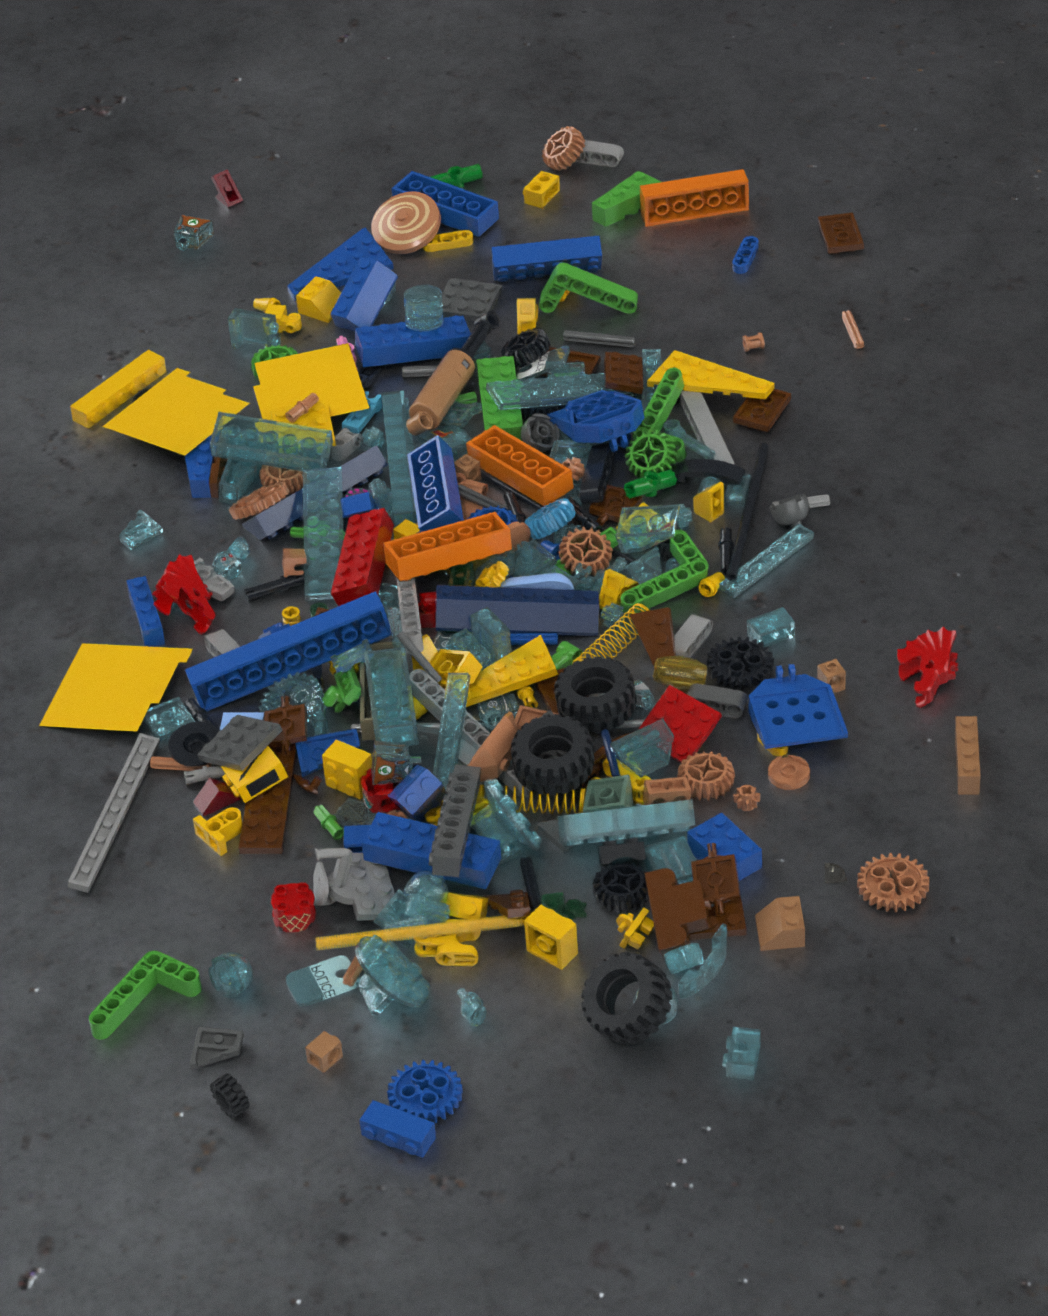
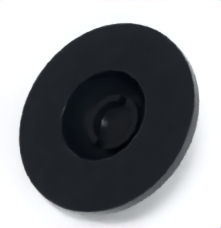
M200 721L187 723L173 732L168 742L171 757L176 762L185 766L208 764L200 761L197 754L217 735L220 729L211 723Z

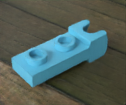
M365 391L369 409L350 412L342 422V429L348 428L350 432L360 433L374 414H378L382 409V396L378 394L375 398H368L369 392Z

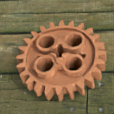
M277 482L268 487H260L250 493V495L244 496L237 503H234L230 507L229 512L235 520L247 518L250 515H257L268 509L269 506L280 502L290 491L285 482Z
M889 853L887 858L880 854L879 860L872 857V863L866 861L865 867L861 866L857 880L859 895H863L864 901L869 900L870 906L877 904L878 910L882 906L885 907L886 912L890 908H893L895 912L900 907L904 911H906V906L915 908V902L921 904V899L926 898V892H929L928 871L923 870V864L917 865V859L909 861V855L903 859L901 858V853L897 857H893L892 853Z

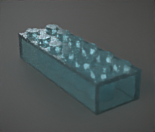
M218 412L210 441L211 455L215 457L325 475L333 438L331 430Z
M405 647L364 652L375 742L389 747L419 745Z
M692 799L557 817L560 843L566 842L567 846L583 844L585 839H588V843L605 841L604 837H609V841L626 839V834H630V838L647 836L648 831H651L652 835L669 833L668 829H672L673 833L689 831V826L696 825Z

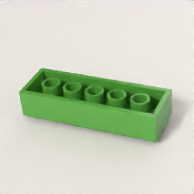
M503 356L477 359V375L484 431L496 425L521 440L523 422L514 357Z

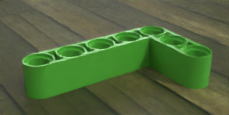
M559 263L542 290L539 303L541 311L551 313L555 310L567 289L626 314H632L637 309L638 294L634 290L567 263Z
M670 368L665 372L644 411L643 421L636 431H633L634 441L636 440L635 435L642 436V431H645L646 434H648L649 429L653 430L654 433L656 430L661 431L684 388L682 373L678 368ZM667 434L673 440L672 444L676 446V450H674L677 453V457H674L675 461L682 462L687 456L683 440ZM655 443L656 449L664 450L663 445Z
M675 530L670 535V552L680 566L623 592L620 604V611L623 615L636 603L643 604L650 609L699 586L700 581L708 577V562L685 531ZM634 609L635 613L642 612L639 609Z
M159 951L147 952L89 1015L92 1036L98 1040L108 1038L158 983L187 997L197 996L202 990L198 970Z

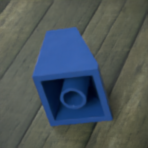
M416 765L392 790L388 797L412 820L422 822L425 819V814L443 800L446 790L443 784L427 768Z

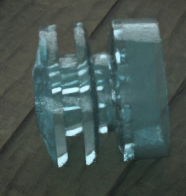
M417 285L407 289L404 292L405 325L415 331H431L441 327L444 323L442 291L432 285Z

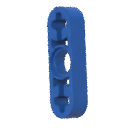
M747 236L742 240L732 261V269L735 273L743 274L749 270L759 249L757 237Z

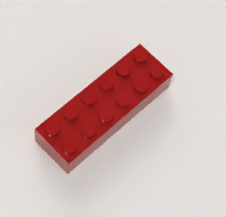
M385 508L374 509L370 512L355 514L349 517L331 590V595L338 606L375 591L379 594L386 564L383 543L391 541L394 523Z

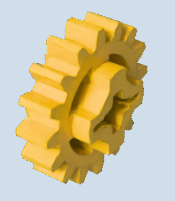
M497 561L496 564L483 569L479 578L475 581L476 585L474 587H500V584L506 580L508 575V566L502 561Z

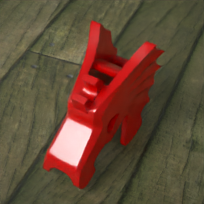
M179 554L175 562L169 561L162 577L155 586L156 591L152 593L157 598L153 605L161 613L169 616L172 603H176L184 614L191 616L196 622L193 627L201 635L207 632L216 616L208 602L213 593L208 592V586L203 583L197 573L193 556L188 555L184 557Z
M945 627L936 632L927 630L926 633L918 635L915 640L906 641L907 646L905 648L897 649V660L901 664L899 665V678L901 681H905L918 672L922 673L921 680L916 681L914 684V691L918 694H923L916 697L915 704L919 708L932 702L940 684L956 679L958 663L955 661L958 659V653L951 652L956 638V630L948 631Z

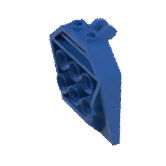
M605 390L569 401L564 409L547 414L551 418L550 421L553 424L556 423L558 428L574 442L602 443L609 441L612 452L618 450L616 437H619L623 449L629 446L626 434L636 431L644 419L641 400L617 391Z
M794 664L788 665L789 676L783 677L782 666H776V678L764 679L749 695L748 712L765 749L848 738V731L831 685L806 674L796 675Z

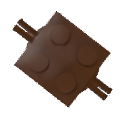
M607 485L603 502L591 504L589 513L600 516L597 522L601 526L607 520L621 523L643 502L642 496L630 499L626 496L624 488Z
M286 695L285 698L284 696L281 697V707L264 711V721L280 724L283 730L268 746L270 748L281 746V754L285 756L286 753L287 755L290 754V744L307 741L305 703L290 705V697Z
M716 843L707 844L708 857L702 860L691 861L693 881L699 880L701 882L705 896H709L711 904L715 906V916H720V914L723 916L725 915L723 902L741 898L736 857L734 854L726 856L717 855Z

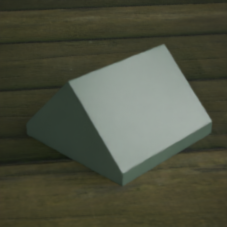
M629 774L588 781L583 806L584 814L634 808Z

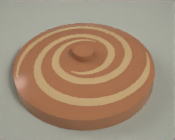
M420 192L400 193L389 198L378 208L372 219V235L386 252L392 254L412 253L426 246L435 237L441 224V214L435 201L428 195Z

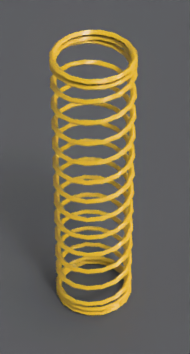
M634 604L628 612L624 613L614 625L610 626L604 634L595 640L573 662L583 661L584 659L581 658H586V654H590L592 659H594L593 656L597 657L591 653V649L595 650L598 657H601L598 654L600 652L606 659V656L596 649V645H600L601 650L612 659L617 657L622 652V649H625L627 644H631L632 640H635L639 635L636 634L635 626L630 620L629 613L634 614V609H639L642 612L650 610L643 604ZM624 618H628L631 625L625 622ZM620 622L624 623L626 629L620 626ZM626 624L633 629L634 633L628 629ZM615 627H619L621 633L615 631ZM621 628L627 632V634L629 635V637H627V636L623 633V631L621 630ZM610 631H614L617 638L610 635ZM616 633H618L624 639V641H622ZM605 636H609L612 643L606 640ZM624 636H625L626 638L630 639V642L627 643V641H626V639L624 638ZM612 638H614V639L619 643L620 646H618V645L612 640ZM600 640H604L607 647L602 645ZM607 642L610 643V644L613 646V648L615 649V651L612 650V649L609 647V645L607 644ZM620 642L626 644L625 647H622ZM602 646L609 652L610 655H608L603 650ZM615 646L621 648V650L617 652ZM610 650L616 653L615 656H612Z
M480 784L477 798L485 797L483 784ZM489 785V793H488V801H489L490 803H491V785ZM497 785L495 807L492 811L494 812L496 810L498 803V808L500 812H503L505 805L507 807L508 812H511L513 810V806L515 805V810L517 813H519L521 811L523 803V809L525 813H528L530 805L532 807L533 813H536L540 805V811L542 814H544L546 812L548 804L550 814H553L555 806L557 808L558 814H561L565 805L566 814L569 815L571 813L573 805L575 815H578L579 811L580 815H585L583 813V806L586 795V789L581 788L577 813L575 809V797L573 789L569 812L567 811L566 793L563 794V802L560 812L558 807V793H556L552 812L550 809L549 793H547L544 811L542 810L541 794H538L536 810L534 811L533 792L531 790L529 805L526 811L524 801V786H522V796L519 810H517L516 804V786H514L512 806L509 810L507 796L508 786L506 785L504 804L501 810L499 801V785Z

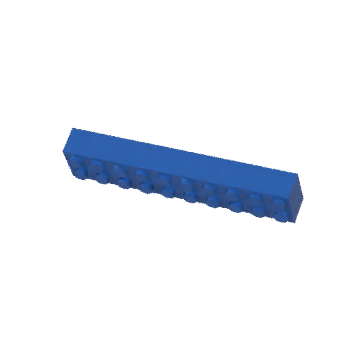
M375 591L187 668L185 672L200 707L209 711L392 636L393 632L381 600Z

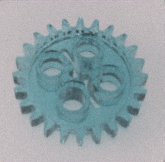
M296 672L294 677L288 674L287 679H284L282 676L281 682L274 681V687H267L269 692L263 693L265 698L260 700L262 705L259 706L261 712L281 707V697L286 692L294 704L305 703L307 722H309L308 717H315L314 711L320 710L318 705L323 703L321 699L324 697L323 688L311 674L307 676L304 672L300 676Z

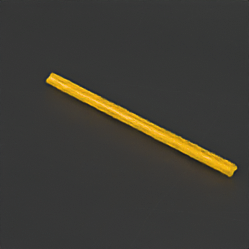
M503 915L498 916V918L497 916L495 918L494 916L484 919L476 918L473 921L472 919L462 920V922L461 920L459 922L451 921V924L450 922L448 924L447 922L437 923V925L436 923L434 925L426 924V927L425 925H417L415 928L414 926L412 928L411 926L401 927V930L400 928H390V931L389 929L387 931L382 929L376 930V933L375 930L373 932L365 931V934L364 932L362 934L357 932L351 933V936L350 933L348 935L340 934L337 937L336 935L334 937L331 935L326 936V939L324 936L323 939L322 937H315L316 948L320 950L321 947L323 950L324 947V950H326V947L327 949L329 947L334 949V946L337 948L338 945V948H340L341 945L342 948L345 945L348 947V944L349 947H351V944L352 946L354 944L359 946V943L362 945V942L363 945H365V942L368 945V942L373 944V941L375 944L376 941L377 943L379 941L384 943V940L387 942V939L388 942H390V939L391 942H393V939L395 942L396 940L398 941V938L400 941L401 938L402 940L404 938L409 940V937L412 940V936L413 939H415V936L416 939H418V936L420 939V937L423 938V935L425 938L426 935L429 938V935L434 937L435 934L437 937V934L440 936V933L441 936L443 934L445 936V933L448 935V932L449 935H451V932L454 935V932L459 934L460 931L462 934V931L465 933V930L466 933L468 931L470 933V930L473 932V929L474 932H476V929L478 932L479 929L481 931V928L483 931L484 928L487 931V928L492 930L493 927L495 930V927L498 929L499 926V929H501L502 926L503 929V926L506 928V925L507 928H509V925L510 928H512V925L514 928V925L517 927V924L519 927L520 924L523 926L524 920L528 916L507 918Z

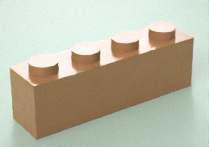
M956 716L955 747L958 795H980L977 716Z

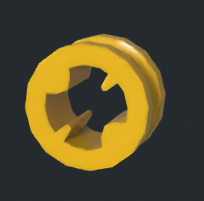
M289 606L283 609L282 617L284 624L292 626L301 621L300 610L297 607Z

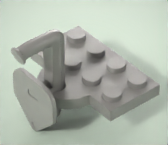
M315 848L317 861L324 858H337L334 871L329 877L326 876L323 863H316L313 874L314 906H327L338 901L343 904L353 905L357 921L400 919L401 912L386 865L365 861L363 853H352L347 848Z

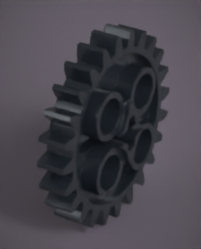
M738 636L737 640L730 637V642L723 639L722 645L716 643V648H711V653L707 654L708 673L711 674L712 679L716 678V683L723 681L724 687L731 684L732 689L736 685H739L740 689L743 688V685L751 688L752 683L758 686V681L762 682L765 677H770V672H773V653L769 652V647H764L763 642L757 644V639L749 641V637H746L745 640H742L740 636Z

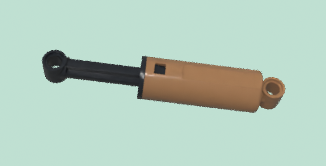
M488 311L476 318L474 321L475 328L461 348H452L445 354L410 406V418L406 422L409 433L417 436L427 430L436 429L440 425L476 370V360L473 356L487 335L500 325L499 317L495 312Z

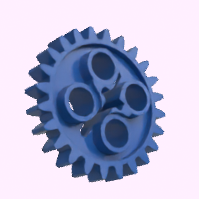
M422 1060L421 1065H417L413 1061V1067L410 1068L404 1065L405 1071L397 1070V1076H392V1083H388L387 1096L389 1106L426 1120L432 1119L435 1123L438 1122V1117L445 1120L446 1113L453 1115V1108H459V1101H462L463 1089L461 1078L457 1077L456 1071L451 1072V1066L443 1068V1062L436 1066L434 1065V1060H431L429 1064Z

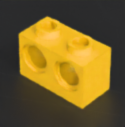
M540 171L524 187V203L543 209L560 191L559 176Z

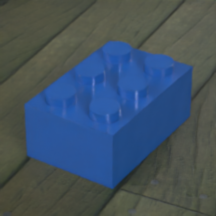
M723 813L714 816L687 832L688 851L698 860L708 857L707 844L716 843L717 855L726 856L734 854L739 881L762 868V849Z

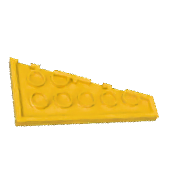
M676 350L670 354L647 380V387H654V385H659L668 369L678 368L682 373L684 381L683 391L713 394V391L723 392V395L730 396L731 393H739L743 397L766 399L774 390L773 382Z
M539 635L481 670L474 683L456 686L452 690L454 691V696H457L463 707L466 708L556 676L558 673L543 638Z

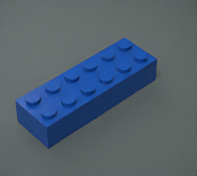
M411 171L391 188L392 197L404 192H420L428 195L439 208L442 224L458 230H469L477 237H480L499 220L498 201Z
M600 235L492 247L494 281L498 280L499 282H506L509 279L524 280L527 277L542 278L545 275H551L559 263H567L588 272H596L602 266Z
M457 315L413 322L381 324L370 327L363 326L355 328V348L363 367L443 358L452 348H461L471 333L464 316Z
M437 435L407 454L418 529L423 531L464 520L452 448Z
M377 812L362 841L363 858L365 861L487 889L501 860L500 840L469 833L459 877L432 875V866H429V854L432 852V842L435 838L437 826Z

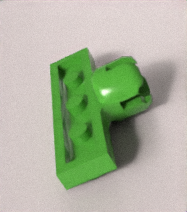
M346 659L334 675L337 683L336 686H330L322 696L324 705L326 707L333 706L334 712L337 713L342 712L346 705L350 706L353 701L356 702L361 695V686L353 664Z

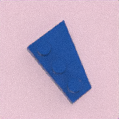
M357 729L307 737V741L295 743L302 778L323 768L322 754L335 740L361 749Z

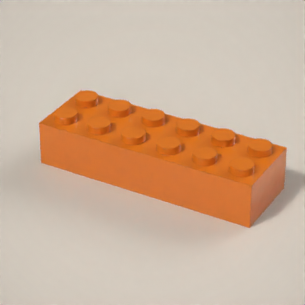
M744 169L641 185V216L645 227L749 210V181Z
M496 425L466 443L468 455L480 461L481 469L542 506L554 502L574 489L571 469Z
M496 512L383 543L386 564L399 581H408L413 577L429 575L431 572L446 570L452 566L464 565L473 560L485 559L488 556L503 554L505 551L512 550L510 528Z

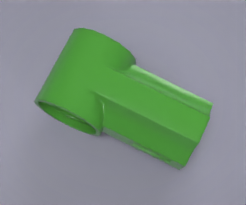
M563 641L558 645L556 653L551 658L556 669L559 670L572 665V662L583 651L568 641Z

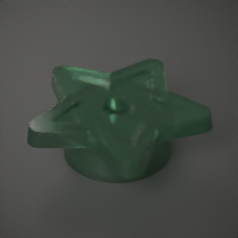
M569 899L565 907L559 909V911L567 915L572 921L576 918H586L587 914L584 909L587 903L581 902L578 899Z

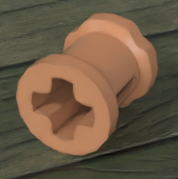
M761 332L754 336H742L745 352L755 348L764 349V337Z

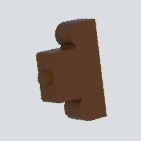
M668 868L645 873L659 952L663 960L685 955L691 948V942L687 934L711 928L708 911L712 909L710 898L705 896L704 889L699 880L679 884L674 872Z

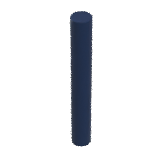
M606 729L602 730L601 736L612 777L620 776L609 731Z

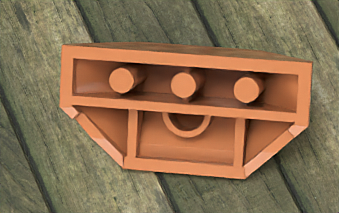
M510 711L504 715L475 753L471 762L467 764V766L481 767L480 782L498 778L510 765L512 760L511 742L518 731L513 713Z

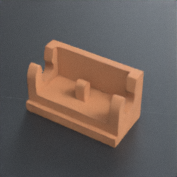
M283 548L282 569L284 577H288V575H302L304 571L295 570L294 567L306 564L305 549Z

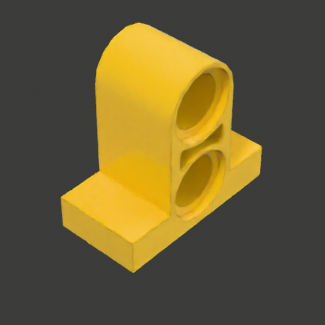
M517 298V334H520L522 331L525 332L528 329L536 328L538 321L536 298Z
M611 569L605 570L599 596V608L613 615L618 613L622 593L638 586L639 583Z
M234 807L223 810L207 821L201 815L193 818L195 834L220 856L227 853L226 842L241 833V812Z

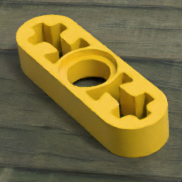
M469 230L436 234L431 242L423 247V250L435 252L470 246L473 244V233Z

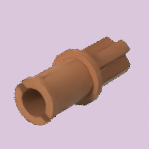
M311 393L303 401H298L292 409L285 413L286 418L291 423H294L300 416L308 413V409L319 401V397L315 393Z

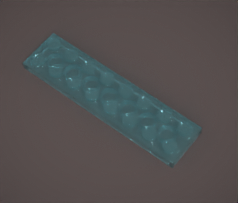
M604 373L524 380L514 379L511 381L487 382L486 385L487 392L500 410L566 405L569 401L600 390L617 391L634 398L638 396V393L605 388Z
M342 467L303 469L304 552L306 553V564H304L305 601L333 599L331 590L344 541L343 504L341 498H343Z

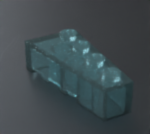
M236 436L219 483V502L234 504L247 494L260 477L262 465L265 464L266 460H271V457H273L274 441Z

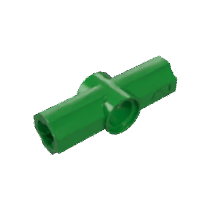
M479 164L464 168L453 166L446 173L431 176V178L462 188L465 183L482 179L483 172Z
M671 470L660 473L647 471L644 473L643 478L625 483L624 490L626 496L630 499L642 495L655 497L657 491L676 485L677 479L675 473Z

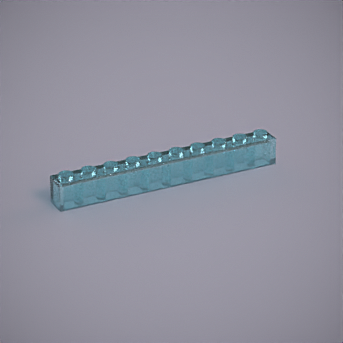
M404 390L383 392L381 395L394 524L396 527L405 519L417 524L407 454L414 450V445H412L413 436L406 427V422L410 418L409 399L404 397Z

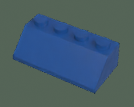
M361 256L330 313L335 326L355 331V328L363 326H373L398 278L397 274L379 261Z

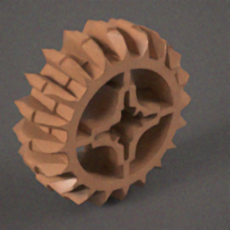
M573 126L562 127L560 131L556 130V133L551 135V138L547 139L548 142L544 144L542 158L545 164L553 170L560 171L562 169L565 170L567 166L571 167V164L576 162V159L580 158V153L583 152L585 147L584 136Z
M278 454L276 458L271 457V460L265 461L260 470L262 487H268L277 482H285L290 491L288 495H292L309 485L312 477L311 467L306 462V459H302L301 456L295 457L294 454L290 456L287 454L280 456Z
M584 526L581 531L577 528L574 529V533L569 531L567 536L562 538V542L559 545V558H561V564H565V570L571 569V574L578 573L579 578L582 574H585L587 579L590 574L596 577L598 572L603 573L604 568L609 567L613 552L612 547H610V540H606V534L600 536V530L593 532L592 527L586 530Z
M703 751L702 754L695 752L694 756L688 755L687 759L682 760L678 768L677 777H687L692 799L698 797L699 801L702 798H706L709 801L710 798L717 800L719 795L725 796L726 792H730L734 783L735 771L732 762L728 761L727 757H722L721 753L715 755L713 751L710 753Z

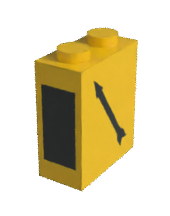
M269 746L243 771L221 766L225 774L222 776L225 784L228 787L231 786L230 789L236 798L240 796L244 803L288 778L282 763Z

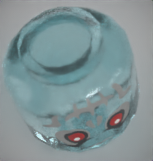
M221 551L215 555L212 567L218 575L223 576L227 580H233L240 575L242 564L233 552Z

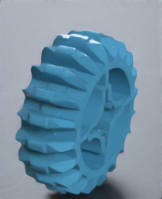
M563 498L538 509V511L526 519L525 524L530 528L531 538L540 539L567 525L575 517L576 512L573 504L567 498Z

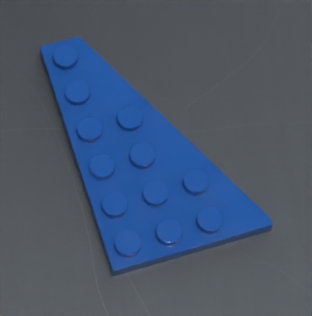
M365 227L287 285L288 292L296 301V295L315 276L331 281L336 287L346 285L361 256L375 259L390 270L394 269L393 263Z

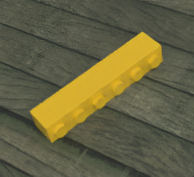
M148 349L70 406L72 420L88 429L139 391L165 374L167 371L164 357Z

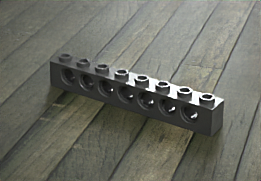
M455 765L454 772L449 773L446 795L443 798V806H441L435 838L432 842V852L429 854V866H432V875L459 877L480 788L481 767Z

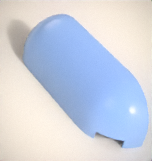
M560 573L512 577L503 581L499 587L575 590L570 579Z

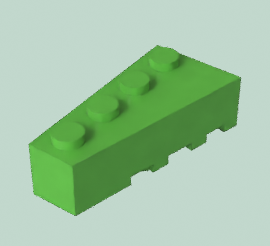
M637 171L592 202L593 221L606 227L625 219L627 214L634 215L638 213V209H641L640 186L660 183L661 181Z

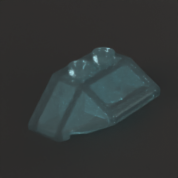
M661 719L610 743V749L622 767L642 778L669 764L674 734L664 719Z

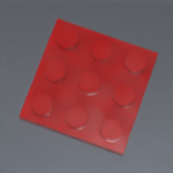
M669 685L637 731L641 732V741L682 763V760L687 759L688 755L694 756L695 752L699 751L722 715L715 709Z

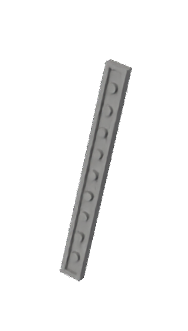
M139 734L68 880V888L89 893L150 765V759L156 753L160 744V738Z

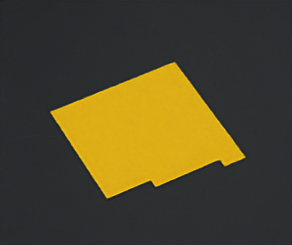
M349 343L254 363L260 385L253 386L262 416L261 420L255 421L258 432L274 429L271 416L272 409L295 406L298 401H303L311 393H315L319 397L318 402L327 400L330 417L369 409Z
M176 368L102 427L186 455L249 403L224 395L223 393L226 389L187 377L191 372Z
M82 643L39 726L137 732L150 704H159L178 663H187L193 649Z

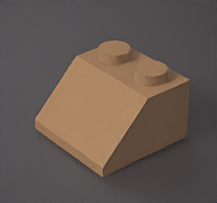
M799 896L776 898L755 915L760 951L805 947V926Z

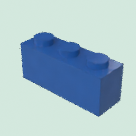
M372 1100L359 1120L361 1135L422 1158L436 1139L434 1122Z

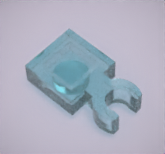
M579 562L575 567L576 574L573 576L575 590L595 591V578L589 576L592 572L591 566L584 570L582 563Z

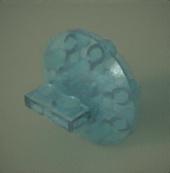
M496 778L485 780L484 789L489 805L472 818L471 826L476 833L483 837L500 840L501 850L515 840L535 852L539 850L543 840L536 831H530L531 823L525 815L516 812L519 807L514 800L507 794L504 795L502 793L504 788Z
M373 935L372 937L361 938L355 945L356 958L365 972L356 984L361 995L364 996L365 1003L372 1015L378 1016L393 999L406 1006L415 1008L421 1007L427 1002L431 986L422 976V968L418 964L412 963L401 953L399 947L394 942L389 941L387 943L379 936Z

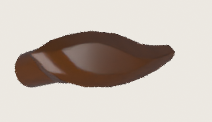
M293 774L294 779L301 788L309 793L318 794L317 788L322 782L319 776H315L312 782L299 775Z

